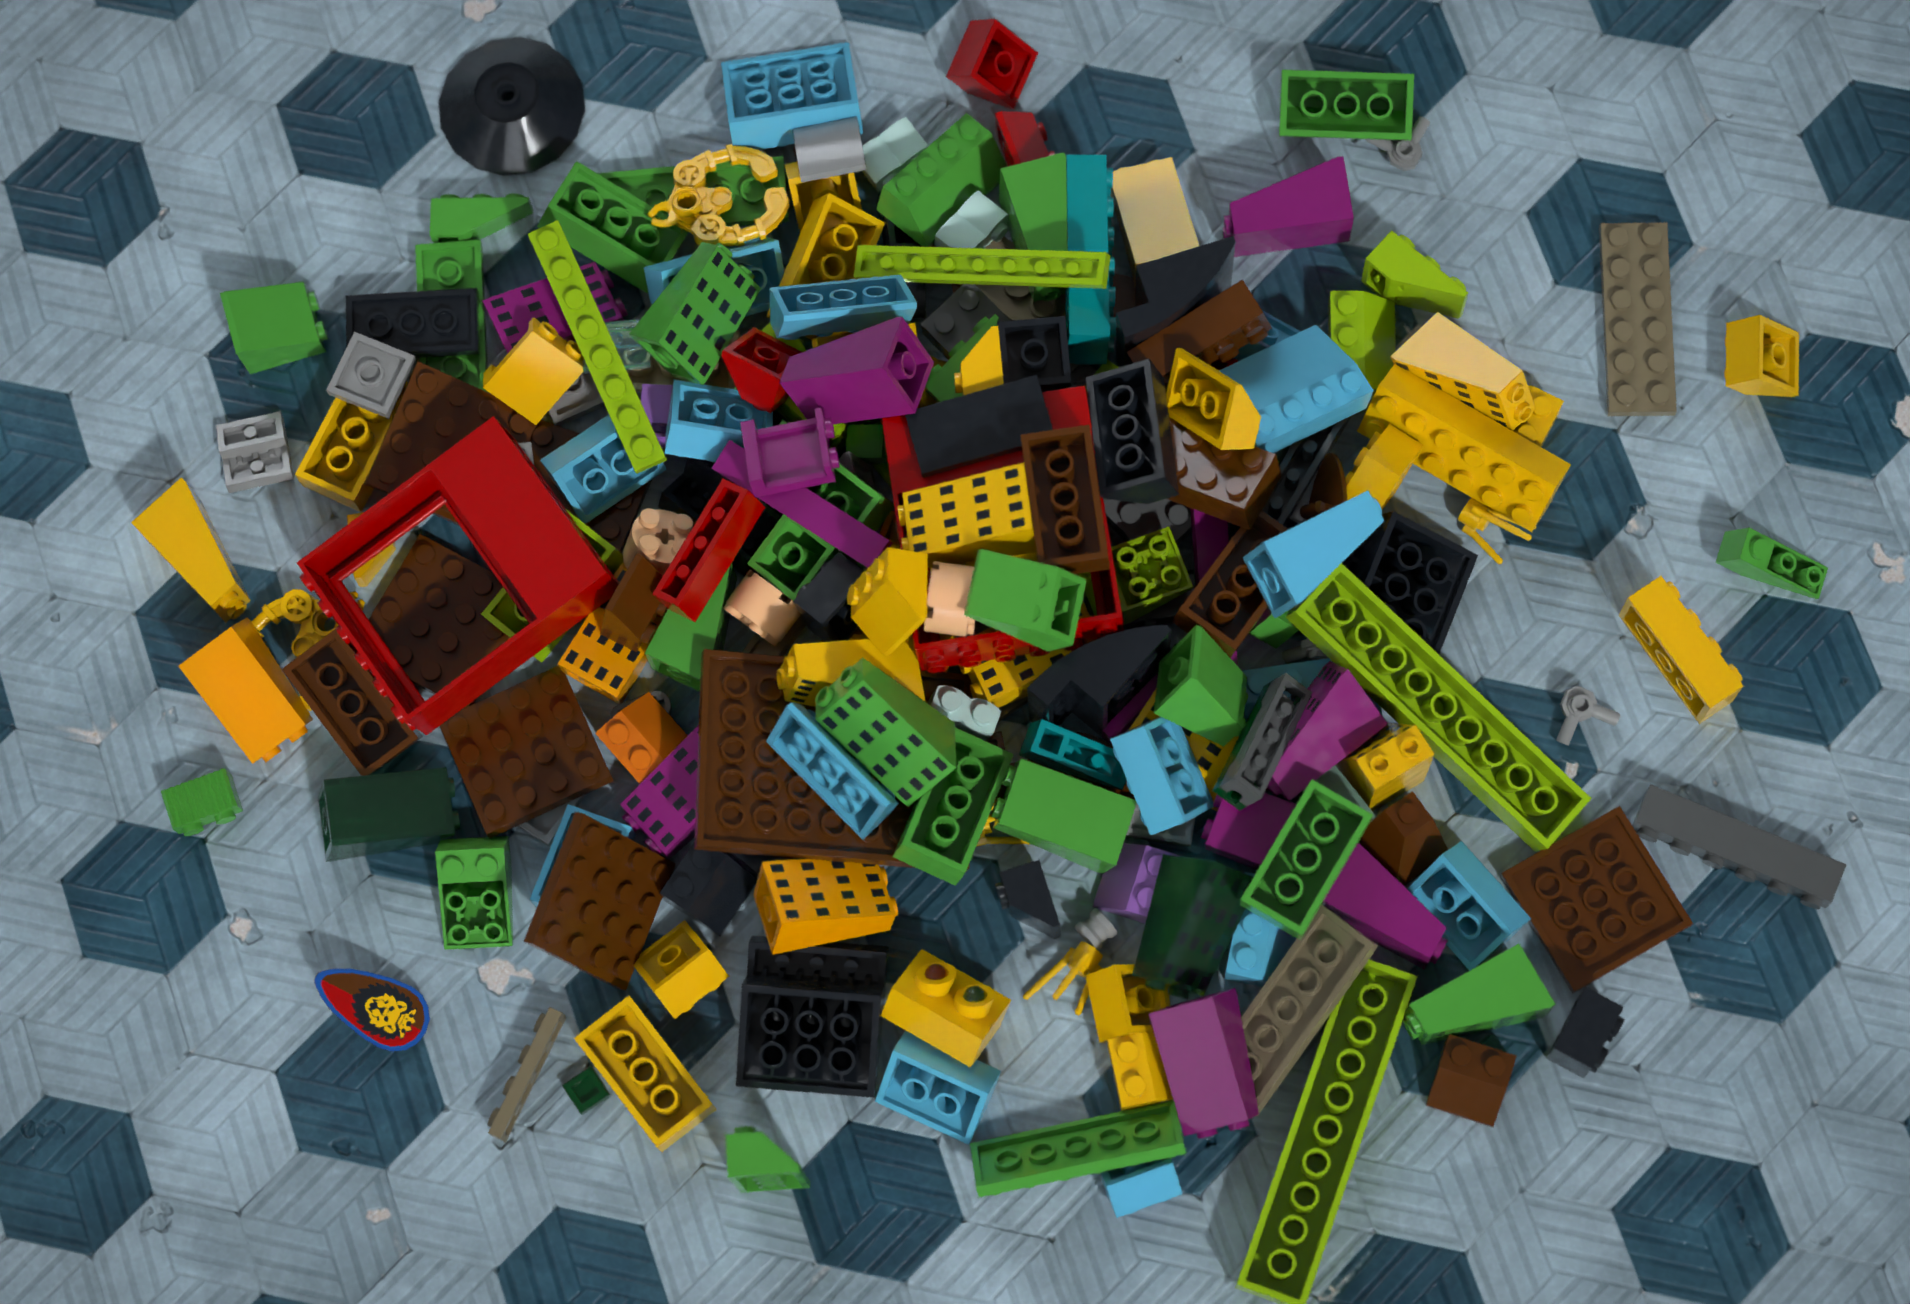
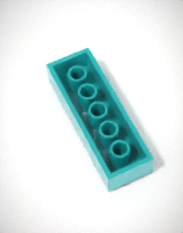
M1066 155L1068 251L1107 252L1111 256L1106 289L1068 287L1065 289V319L1069 361L1073 364H1106L1108 352H1114V337H1116V317H1113L1115 307V287H1113L1115 257H1112V247H1114V227H1112L1114 200L1111 197L1113 167H1107L1106 155Z

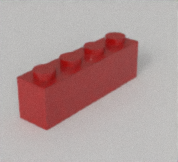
M722 479L652 595L670 611L696 622L765 509V506L749 490Z

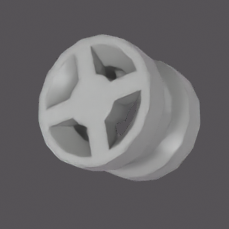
M1096 908L1090 912V916L1085 922H1078L1074 926L1084 941L1098 951L1102 948V944L1107 938H1113L1118 934L1110 921Z

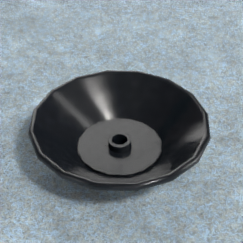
M522 37L491 40L465 54L447 75L438 101L441 130L454 153L476 169L502 176L532 173L559 159L577 138L585 114L583 83L570 61L548 44ZM507 94L514 95L513 98L509 101L503 100L504 96Z

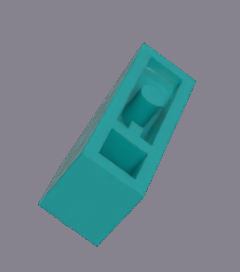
M1043 719L1030 723L1019 752L1020 756L1067 774L1123 790L1127 778L1120 762L1115 758L1112 748Z

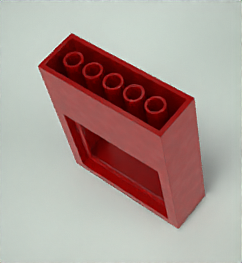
M1085 385L1042 392L1053 430L1090 425L1095 459ZM905 415L882 418L900 549H902L901 538L908 537L906 526H900L898 506L904 505L902 493L1024 463L1023 450L923 478ZM1101 496L1100 501L1110 569L1090 572L1097 616L1078 619L1074 643L1071 646L1064 647L1065 651H1074L1106 635L1124 631L1104 500ZM930 567L927 568V599L931 578ZM924 621L912 633L921 671L927 670L929 673L943 672L949 666L955 665L970 668L982 664V661L995 659L997 662H1008L1014 660L1018 655L1030 654L1033 657H1040L1050 653V651L1043 650L1002 631L940 641L939 633L924 631Z
M494 416L297 562V565L303 572L299 576L301 581L310 592L314 591L318 595L320 600L317 603L328 618L332 617L339 625L335 628L337 633L347 645L350 643L357 651L354 657L365 671L369 670L376 678L372 683L384 698L387 696L394 704L391 707L393 714L402 724L406 723L412 731L418 729L425 735L431 733L608 601L619 585L617 579L516 439ZM445 505L529 624L425 701L342 581Z

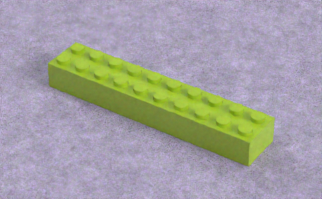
M1342 563L1286 615V618L1332 662L1349 669L1365 693L1397 723L1416 725L1434 752V757L1535 852L1548 849L1592 799Z
M1369 959L1329 1015L1243 1263L1236 1289L1277 1304H1306L1418 976Z

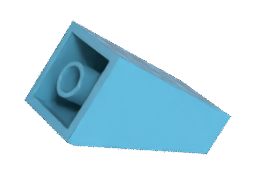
M1365 491L1263 542L1242 557L1274 618L1281 616L1302 602L1384 522L1381 506L1370 495L1369 491Z

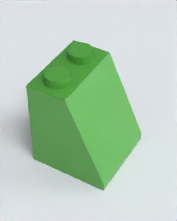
M304 282L231 290L220 293L235 352L250 374L326 352L323 341L328 340L327 331L323 321H318L315 311L320 310L319 302L315 291L309 292Z
M783 514L747 564L790 599L794 600L800 588L810 583L819 574L821 566L827 560L832 559L838 552H842ZM842 553L844 556H846L848 559H850L853 563H855L863 570V568L865 567L864 565H862L855 559L849 557L848 555Z
M1196 625L1159 661L1154 714L1224 747L1233 737H1238L1246 724L1244 708L1248 699V693L1246 692L1247 676L1202 627Z

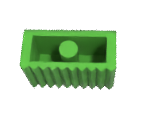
M225 768L161 791L172 829L178 834L183 833L184 836L196 835L204 830V825L215 821L218 825L229 823L236 819L235 814L243 812L233 777Z

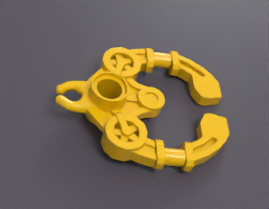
M727 144L724 149L711 152L709 149L691 160H684L678 163L673 170L674 188L669 199L656 204L648 212V216L653 218L651 220L653 226L664 228L677 225L692 233L698 246L702 242L714 245L720 243L725 247L745 245L744 242L755 238L760 240L766 239V235L773 231L784 219L789 207V199L784 187L769 188L764 196L766 212L761 217L754 219V225L740 229L739 224L726 226L725 221L718 215L732 207V193L726 187H705L706 173L716 171V164L730 161L732 166L737 164L749 166L753 177L760 182H768L778 176L773 158L766 153L749 147ZM659 211H666L669 214V217L665 220L654 218Z
M292 589L285 593L282 598L274 600L268 605L265 604L261 607L263 611L251 621L261 638L264 637L261 630L271 621L278 625L282 618H287L295 624H301L300 631L291 645V650L296 657L303 654L339 626L336 623L332 630L325 631V622L328 617L317 603L319 600L314 599L312 595L302 589ZM356 591L350 592L354 599L358 598ZM359 599L357 604L363 611L365 602L363 599ZM299 696L308 712L312 711L303 697Z

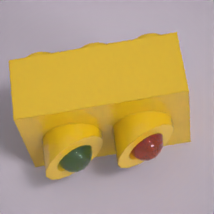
M921 949L891 988L881 1017L971 1068L1000 1028L1011 999Z

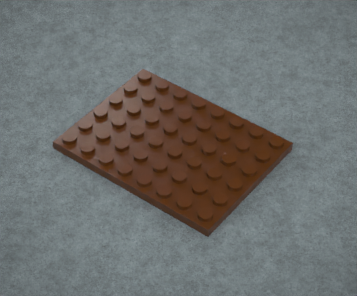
M703 649L701 653L694 849L916 868L893 857L915 802L908 807L895 796V800L898 802L895 809L862 840L766 742L786 706L791 703L785 701L783 689H779L777 685V669H780L783 664L784 657ZM920 670L925 702L927 704L936 688L942 685L957 688L971 699V679L968 674L950 672L929 673L927 670ZM802 704L807 710H812L816 713V707ZM871 773V775L881 784V782Z

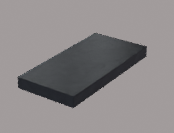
M477 288L346 295V348L354 332L412 354L416 358L480 354L479 291Z
M1037 375L917 408L915 414L905 415L923 478L1021 451V434L1053 430Z

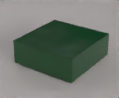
M591 1066L562 1085L581 1115L611 1096Z

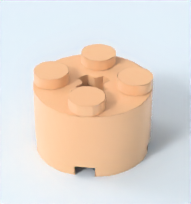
M644 509L634 521L623 550L625 567L628 569L636 553H639L663 576L692 530V519L688 515L677 514L668 510Z
M933 562L924 631L966 637V634H974L975 620L964 615L974 567Z
M751 569L741 580L723 609L773 646L782 641L800 616L792 599H789Z

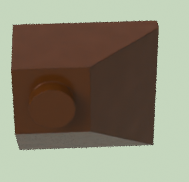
M1413 791L1385 809L1370 822L1358 842L1403 886L1421 875L1448 850L1433 818Z

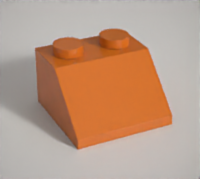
M650 692L619 711L595 732L639 784L688 736Z

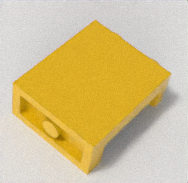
M532 318L529 322L528 331L497 367L491 364L483 373V388L537 425L586 369V362L577 343L571 340L567 342L558 335V332L552 325L545 321L541 323L537 319Z

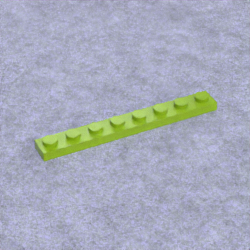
M556 220L528 233L529 239L634 471L638 474L667 461L559 221Z
M858 245L853 277L861 279L901 275L905 282L1106 289L1111 256L1107 252Z

